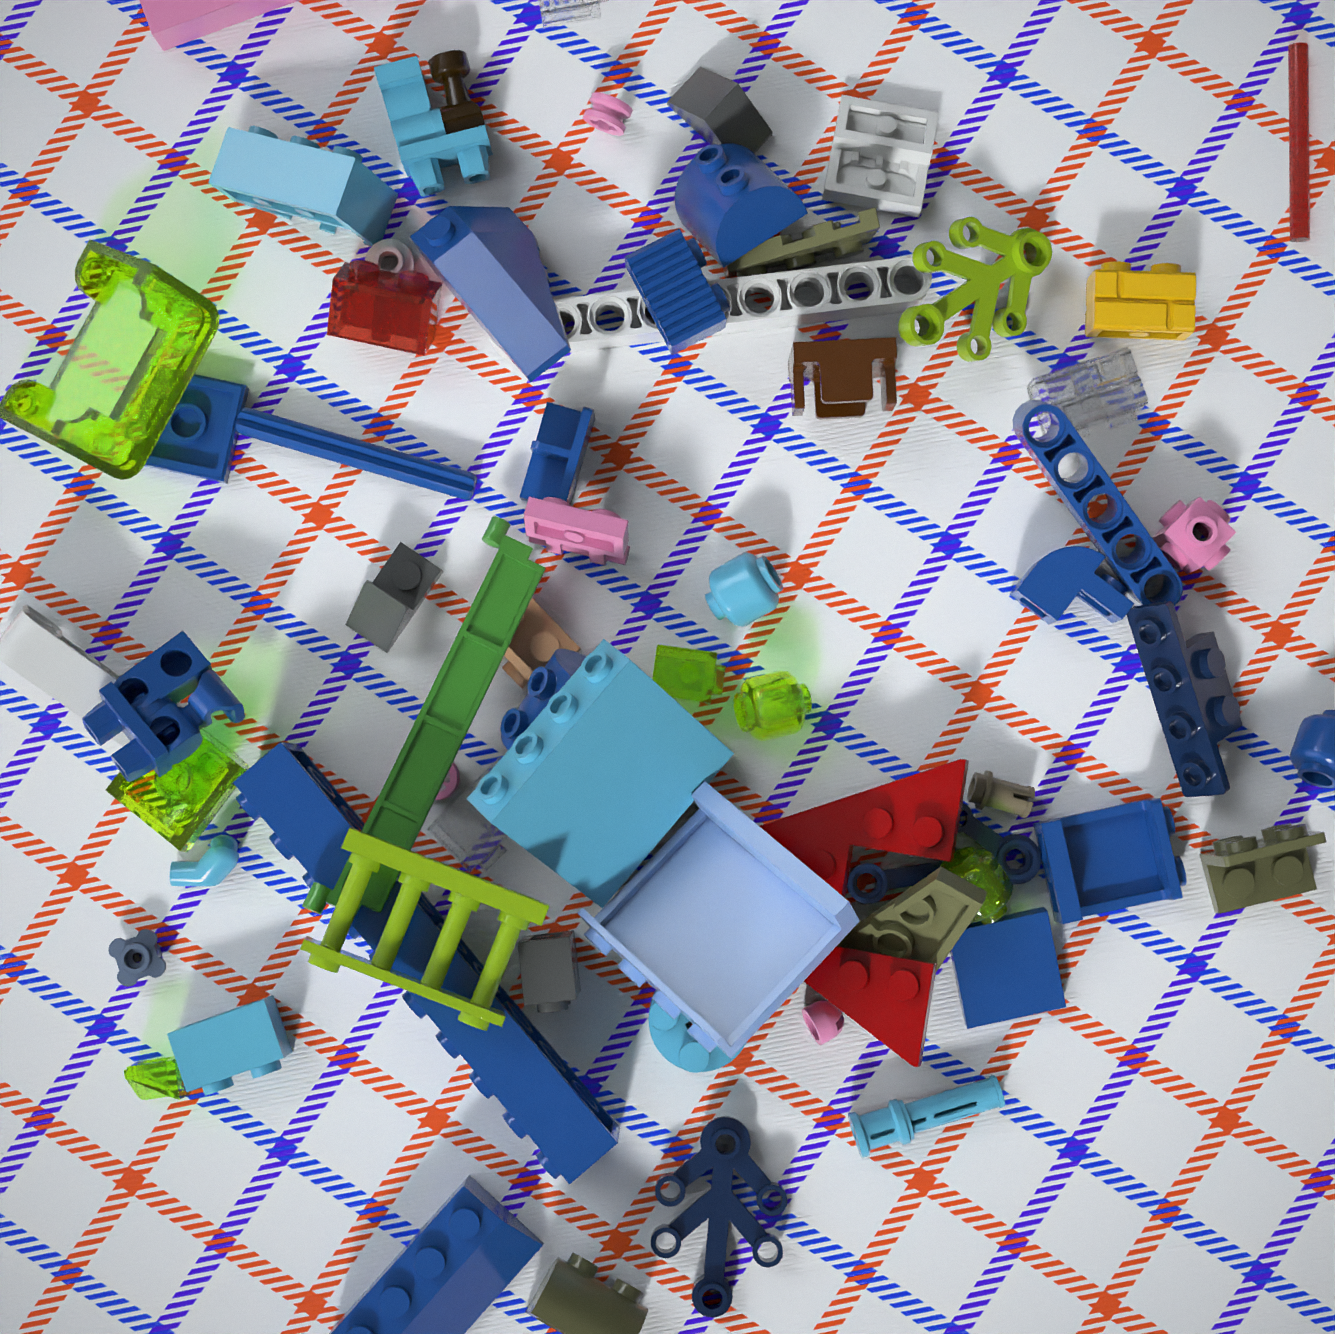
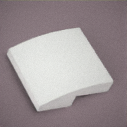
M842 95L822 200L869 209L875 207L876 210L919 218L929 163L933 152L939 112Z

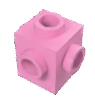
M1198 497L1186 505L1181 500L1176 502L1158 520L1164 527L1153 537V540L1160 547V550L1173 568L1179 571L1183 570L1188 574L1200 569L1202 566L1208 571L1214 568L1230 552L1231 549L1225 543L1236 531L1228 524L1231 519L1221 506L1212 500L1205 502L1201 497ZM1193 527L1206 538L1205 541H1199L1194 537Z

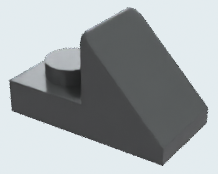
M400 542L374 581L366 580L345 625L388 653L444 571Z

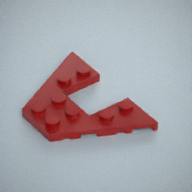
M959 759L760 825V827L845 898L853 845L953 862L969 761ZM836 946L804 982L911 1066H921L937 964Z

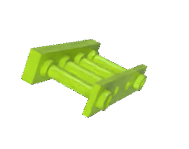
M350 827L341 848L352 852L348 862L352 863V867L322 941L306 936L300 950L311 953L308 962L334 973H338L342 965L459 1010L458 1020L484 1031L488 1030L490 1023L502 1027L506 1018L505 1013L491 1007L521 929L527 931L530 922L542 926L549 905ZM381 864L401 871L398 881L402 883V886L371 961L345 951L342 947L372 872L378 873ZM432 883L451 891L448 901L452 902L422 980L394 970L392 966L422 891L428 892ZM480 903L500 910L497 920L501 921V925L473 996L470 999L441 987L472 910L477 912Z

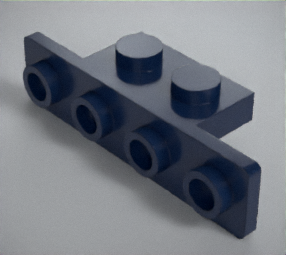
M1171 601L1134 606L1129 609L1126 615L1182 793L1185 797L1223 795L1230 790V784L1217 743L1243 724L1240 718V706L1233 695L1226 673L1225 657L1218 647L1214 631L1196 634L1185 641L1174 604Z

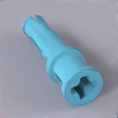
M991 1075L989 1078L904 1104L903 1100L893 1099L888 1102V1107L866 1114L848 1113V1119L861 1158H865L870 1155V1150L898 1141L902 1145L909 1144L911 1140L915 1139V1133L955 1122L991 1109L1005 1107V1100L997 1077Z

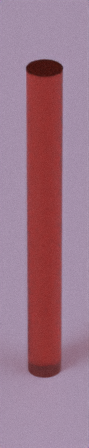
M1299 42L1288 46L1289 224L1291 242H1306L1310 240L1309 50L1307 43Z

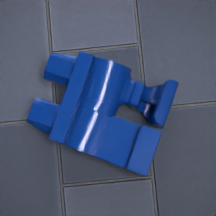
M181 631L125 672L114 684L111 681L101 688L99 693L102 702L89 711L82 718L87 732L100 746L120 732L127 736L130 742L113 753L111 758L124 778L131 782L151 770H154L161 777L172 769V765L181 762L194 753L203 740L200 729L212 724L211 714L213 712L222 710L233 723H240L245 718L242 703L217 673L212 670L211 663L187 634ZM190 695L187 706L183 708L176 705Z

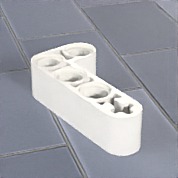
M27 605L23 606L0 636V661L81 718L102 702L99 690L111 681L114 684L120 677L65 638L58 626ZM123 732L112 738L122 747L130 742Z

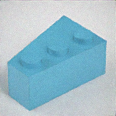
M250 126L248 131L231 127L227 128L208 182L232 201L289 220L292 219V216L317 221L321 223L320 230L334 235L338 227L348 229L364 240L363 243L371 247L378 241L383 240L398 197V193L361 163L363 157L357 152L341 146H334L332 152L322 150L318 144L299 136H292L290 142L281 140L273 132L258 126Z

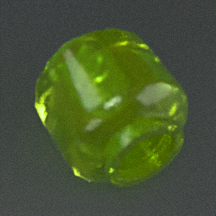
M779 670L747 678L742 683L740 692L734 695L733 707L740 729L743 732H749L757 740L767 741L798 733L804 726L806 713L811 712L812 700L810 692L804 683L799 684L790 672Z
M968 846L955 852L953 862H942L940 867L987 892L982 907L970 923L981 921L982 924H990L1000 919L1007 912L1008 907L1006 903L1010 900L1014 887L1011 879L991 851L984 849L975 850L974 847Z

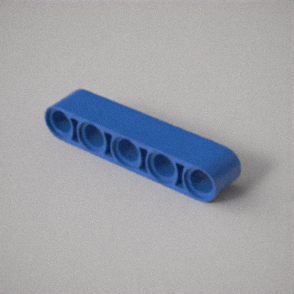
M1029 400L1021 404L1015 411L1012 419L1013 430L1017 438L1098 552L1106 556L1104 560L1120 583L1126 587L1128 594L1141 605L1171 601L1175 606L1180 601L1183 593V584L1179 575L1065 413L1058 407L1042 400ZM1046 411L1051 419L1050 428L1045 435L1033 438L1029 431L1030 421L1035 414ZM1069 453H1076L1079 458L1077 471L1068 478H1061L1058 472L1060 460ZM1105 494L1107 497L1105 512L1096 518H1089L1087 513L1089 501L1093 496ZM1127 534H1133L1135 537L1134 550L1125 557H1118L1116 554L1118 541ZM1156 574H1162V589L1156 595L1146 597L1144 593L1146 581Z

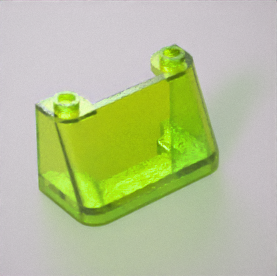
M89 239L75 267V282L80 291L96 302L49 388L30 379L16 382L8 389L0 402V418L107 475L124 480L137 475L145 466L217 332L219 313L216 306L209 299L157 265Z

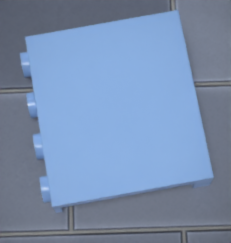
M704 781L691 795L699 809L594 918L584 908L578 912V915L590 927L584 933V936L601 953L606 956L611 950H614L623 959L617 966L639 988L647 981L658 991L652 999L672 1019L675 1020L682 1013L693 1024L687 1032L710 1053L717 1046L731 1059L860 920L847 899Z

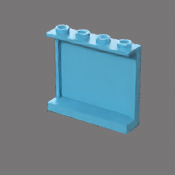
M603 639L595 650L583 660L581 666L559 692L551 697L547 706L529 727L515 739L511 748L493 769L480 780L478 786L467 800L491 824L603 908L693 803L694 799L691 795L704 781L709 784L734 753L635 663Z

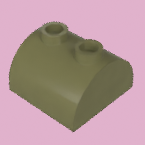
M572 1252L568 1261L560 1257L556 1258L525 1313L561 1334H639L646 1319L648 1308L639 1303L644 1294L643 1292L618 1278L613 1286L610 1287L594 1277L599 1269L598 1266Z

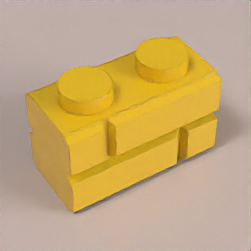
M1113 261L1101 264V269H1094L1086 282V337L1185 341L1194 333L1196 274L1181 272V265L1174 263L1154 264L1151 266L1150 271H1131V264L1128 262Z

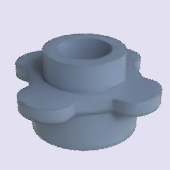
M143 929L138 932L136 937L127 940L116 938L110 943L109 955L116 959L119 969L117 980L123 986L130 987L135 985L140 978L146 976L157 978L165 972L166 962L162 959L161 950L157 944L158 936L154 931ZM135 953H139L142 956V960L139 963L133 960Z

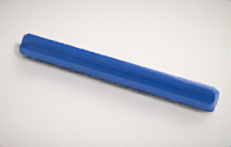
M248 407L242 408L238 415L236 430L244 436L464 500H470L475 492L477 477L474 473Z

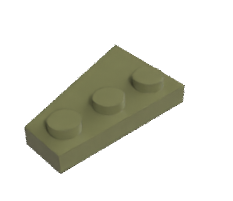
M876 208L858 212L859 220L857 223L841 228L840 222L830 220L813 225V228L801 233L802 238L796 240L792 239L791 234L770 238L724 267L725 278L767 274V268L786 264L787 271L798 270L816 264L815 256L834 252L835 259L864 252L863 244L869 243L880 228Z
M940 867L860 921L837 946L936 963L937 972L982 907L987 892Z

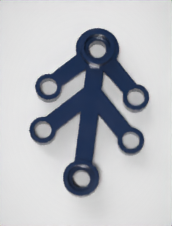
M962 803V810L965 812L966 820L963 825L959 826L958 832H964L989 853L967 856L955 847L953 862L939 860L882 870L879 866L872 863H860L849 872L847 890L852 898L858 902L872 904L881 900L887 890L913 886L940 867L966 881H969L973 876L992 873L983 887L987 894L980 911L982 912V920L990 918V912L1010 884H1024L1035 877L1041 866V854L1036 843L1029 837L1020 834H1010L1001 837L975 818L971 809ZM1014 849L1019 850L1023 855V863L1016 869L1010 868L1006 862L1007 854ZM864 873H870L875 878V887L870 892H861L857 887V879Z
M730 1116L717 1117L708 1122L700 1136L701 1149L673 1173H666L660 1176L655 1185L656 1198L662 1205L667 1207L677 1206L685 1197L686 1187L713 1167L711 1188L669 1224L657 1226L651 1234V1248L653 1252L661 1258H671L679 1252L681 1241L708 1219L704 1274L699 1276L693 1284L692 1302L700 1314L712 1318L726 1313L733 1299L731 1284L724 1277L729 1220L751 1245L753 1258L757 1264L766 1268L773 1267L783 1257V1248L779 1238L774 1234L767 1233L732 1191L733 1168L756 1192L757 1205L761 1212L766 1215L776 1216L785 1210L787 1206L786 1192L780 1184L771 1182L748 1154L751 1146L749 1132L741 1121ZM723 1134L731 1135L735 1139L734 1148L728 1152L720 1151L715 1144L717 1138ZM667 1181L676 1182L680 1187L679 1194L674 1198H667L661 1193V1186ZM769 1190H775L781 1195V1202L775 1207H767L762 1202L763 1195ZM662 1233H670L676 1239L675 1245L670 1249H662L656 1243L657 1237ZM764 1242H772L776 1245L777 1252L771 1258H762L758 1253L759 1246ZM709 1289H716L722 1294V1299L716 1305H708L703 1301V1294Z

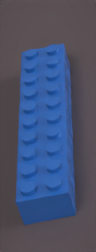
M280 742L233 782L241 792L236 797V800L255 821L260 817L264 819L274 831L269 836L270 841L287 860L295 857L307 872L302 878L309 888H311L313 882H317L333 890L351 854L350 851L341 848L348 829L352 827L362 831L365 823L299 744ZM399 876L382 912L378 913L361 905L348 932L353 939L361 935L372 948L373 952L369 955L371 961L402 886V883L398 881ZM423 892L392 966V969L422 980L445 922V918ZM462 938L441 988L471 999L484 965ZM499 985L491 1007L503 1011L506 1018L502 1027L490 1023L487 1031L459 1021V1010L409 991L402 995L406 1004L420 1019L428 1015L440 1031L435 1036L445 1051L454 1059L461 1055L474 1070L469 1074V1078L476 1088L487 1099L495 1095L507 1111L502 1116L512 1131L521 1139L528 1135L541 1151L536 1154V1157L543 1168L554 1179L562 1175L570 1185L618 1144L620 1126L501 985Z

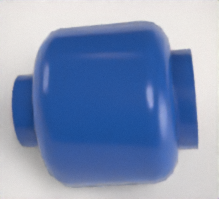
M1325 710L1323 714H1313L1304 718L1299 726L1290 752V760L1298 770V776L1303 781L1321 788H1335V710Z

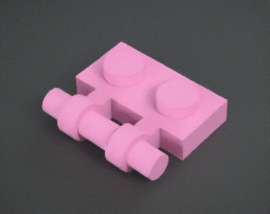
M532 497L528 498L524 511L526 536H529L530 543L546 546V551L562 555L564 551L588 556L590 557V562L600 565H606L607 561L626 565L630 546H628V520L621 519L618 514L606 509H594L591 512L574 508L568 502L555 497H546L543 500Z

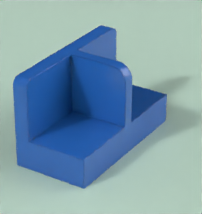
M550 402L546 403L536 441H532L530 447L532 455L520 493L521 500L528 502L529 497L541 500L546 497H555L571 505L596 419L594 409L583 407L582 411H578Z

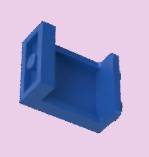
M1148 798L1033 823L1055 922L1066 924L1083 920L1085 916L1161 900L1183 898L1181 886H1185L1187 883L1186 872L1180 856L1173 855L1170 836L1175 835V823L1170 808L1168 806L1163 807L1160 798Z

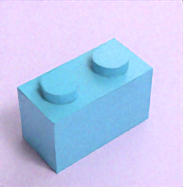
M273 995L178 1028L167 1034L186 1092L202 1087L205 1096L233 1086L232 1076L248 1070L251 1071L253 1079L282 1068L279 1059L285 1058L293 1052Z

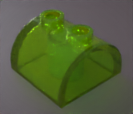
M203 728L200 729L203 740L198 749L186 759L172 765V769L163 776L159 777L154 770H151L147 774L128 782L119 771L105 790L181 852H189L237 788L233 782L250 768L234 751Z

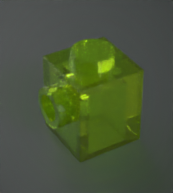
M657 644L652 680L674 700L710 705L712 694L722 695L726 666L716 664V652Z

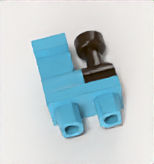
M461 50L445 51L433 56L428 61L432 79L436 83L444 85L447 103L446 106L434 109L431 106L424 75L417 56L374 67L402 165L407 177H412L422 197L440 193L446 189L440 168L459 164L465 184H475L490 179L488 156L493 155L482 112L478 104L471 101L463 80L470 73V65L466 52Z

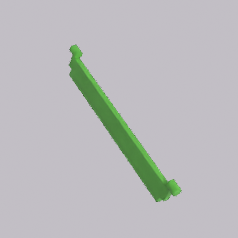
M493 516L482 537L484 543L499 550L362 829V832L408 850L412 849L546 569L528 559L533 550L532 547L506 535L510 524L502 518ZM347 860L333 890L325 885L313 882L302 907L319 915L322 914L326 904L335 907L352 863ZM381 864L378 873L372 872L355 917L361 905L381 913L401 871Z

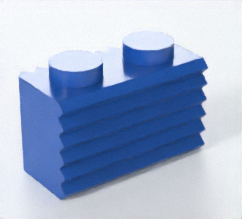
M680 229L625 256V267L671 355L677 354L679 351L726 328L727 319L724 313L730 310L729 303L720 285L717 282L709 285L702 273L701 268L706 266L707 262L697 241L694 238L686 241Z

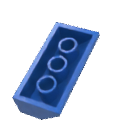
M469 1175L335 1324L329 1334H465L540 1250L544 1243Z

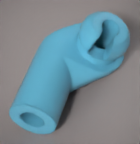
M219 835L212 839L210 843L211 848L206 851L198 862L172 861L169 876L171 886L211 887L220 884L237 865L239 859L237 841L229 835Z

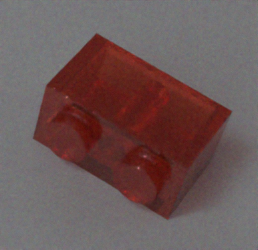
M355 260L350 263L345 262L332 280L327 335L425 356L436 335L442 283L429 280L426 274L417 271L394 273L380 270L379 265L370 261Z

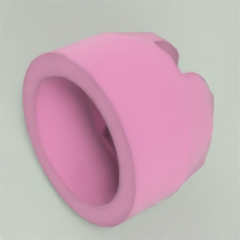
M828 1000L814 1002L802 1008L804 1021L819 1045L834 1039L842 1031L845 1024L842 1011Z

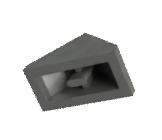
M701 66L667 101V105L711 145L738 144L750 149L755 154L773 134V131L738 83Z

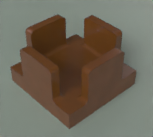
M896 337L793 342L788 360L792 416L803 415L805 409L804 381H811L814 385L815 416L819 420L863 417L865 414V402H869L873 398V378H880L882 412L893 411L897 404L895 361L897 359Z

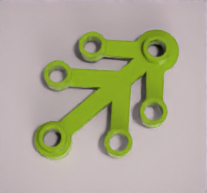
M966 217L954 221L950 226L949 238L953 246L958 249L980 246L1003 257L988 265L946 250L945 246L938 241L919 244L914 249L912 256L913 264L919 272L927 274L942 271L967 281L933 304H922L907 308L899 320L898 331L904 341L911 346L920 347L935 344L944 333V321L975 301L970 330L963 333L957 341L959 356L964 361L973 362L984 360L989 356L992 348L989 338L992 325L994 331L1001 337L1018 336L1024 332L1027 325L1025 309L1032 277L1040 275L1049 265L1052 258V246L1049 239L1035 229H1018L1009 236L982 226L981 222L975 217ZM964 226H966L970 232V238L968 241L965 239L963 235ZM928 249L934 256L932 265L927 261ZM1023 249H1025V251H1026V255H1027V256H1026V259H1025V257H1024V251H1023ZM1011 277L1007 305L995 312L1000 283ZM1008 314L1013 321L1011 329L1007 326L1006 322ZM915 319L920 327L918 334L915 330ZM972 339H975L977 342L976 354L971 349Z

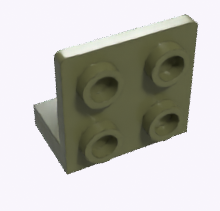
M1291 823L1262 829V839L1256 840V836L1243 838L1242 835L1212 842L1214 851L1199 855L1214 913H1225L1317 890L1306 847L1326 843L1325 833L1308 831L1306 824L1292 826Z

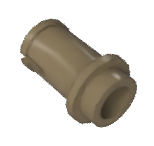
M988 770L983 774L977 772L973 774L967 792V801L975 803L976 809L982 810L987 806L1019 815L1022 818L1028 817L1033 806V802H1029L1028 798H1035L1034 787H1026L994 778L993 772Z

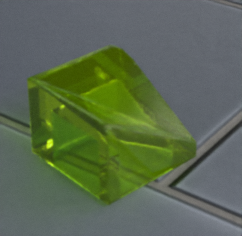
M175 1056L137 1061L127 1066V1069L124 1070L125 1079L136 1095L142 1100L163 1097L180 1100L191 1093V1091L186 1092Z

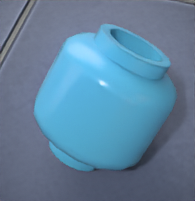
M744 552L715 568L710 573L709 586L711 592L705 594V598L709 608L718 620L726 617L734 625L744 627L777 607L779 602L778 593L783 590V585L773 565L765 556L762 555L757 558L749 552Z

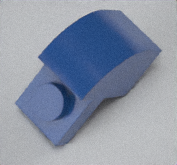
M1079 546L1057 549L1035 562L1009 594L1048 625L1058 621L1076 596L1111 623L1122 620L1129 612V609L1135 604L1125 597L1128 590L1118 580L1105 573L1101 577L1094 573L1106 556L1093 549Z

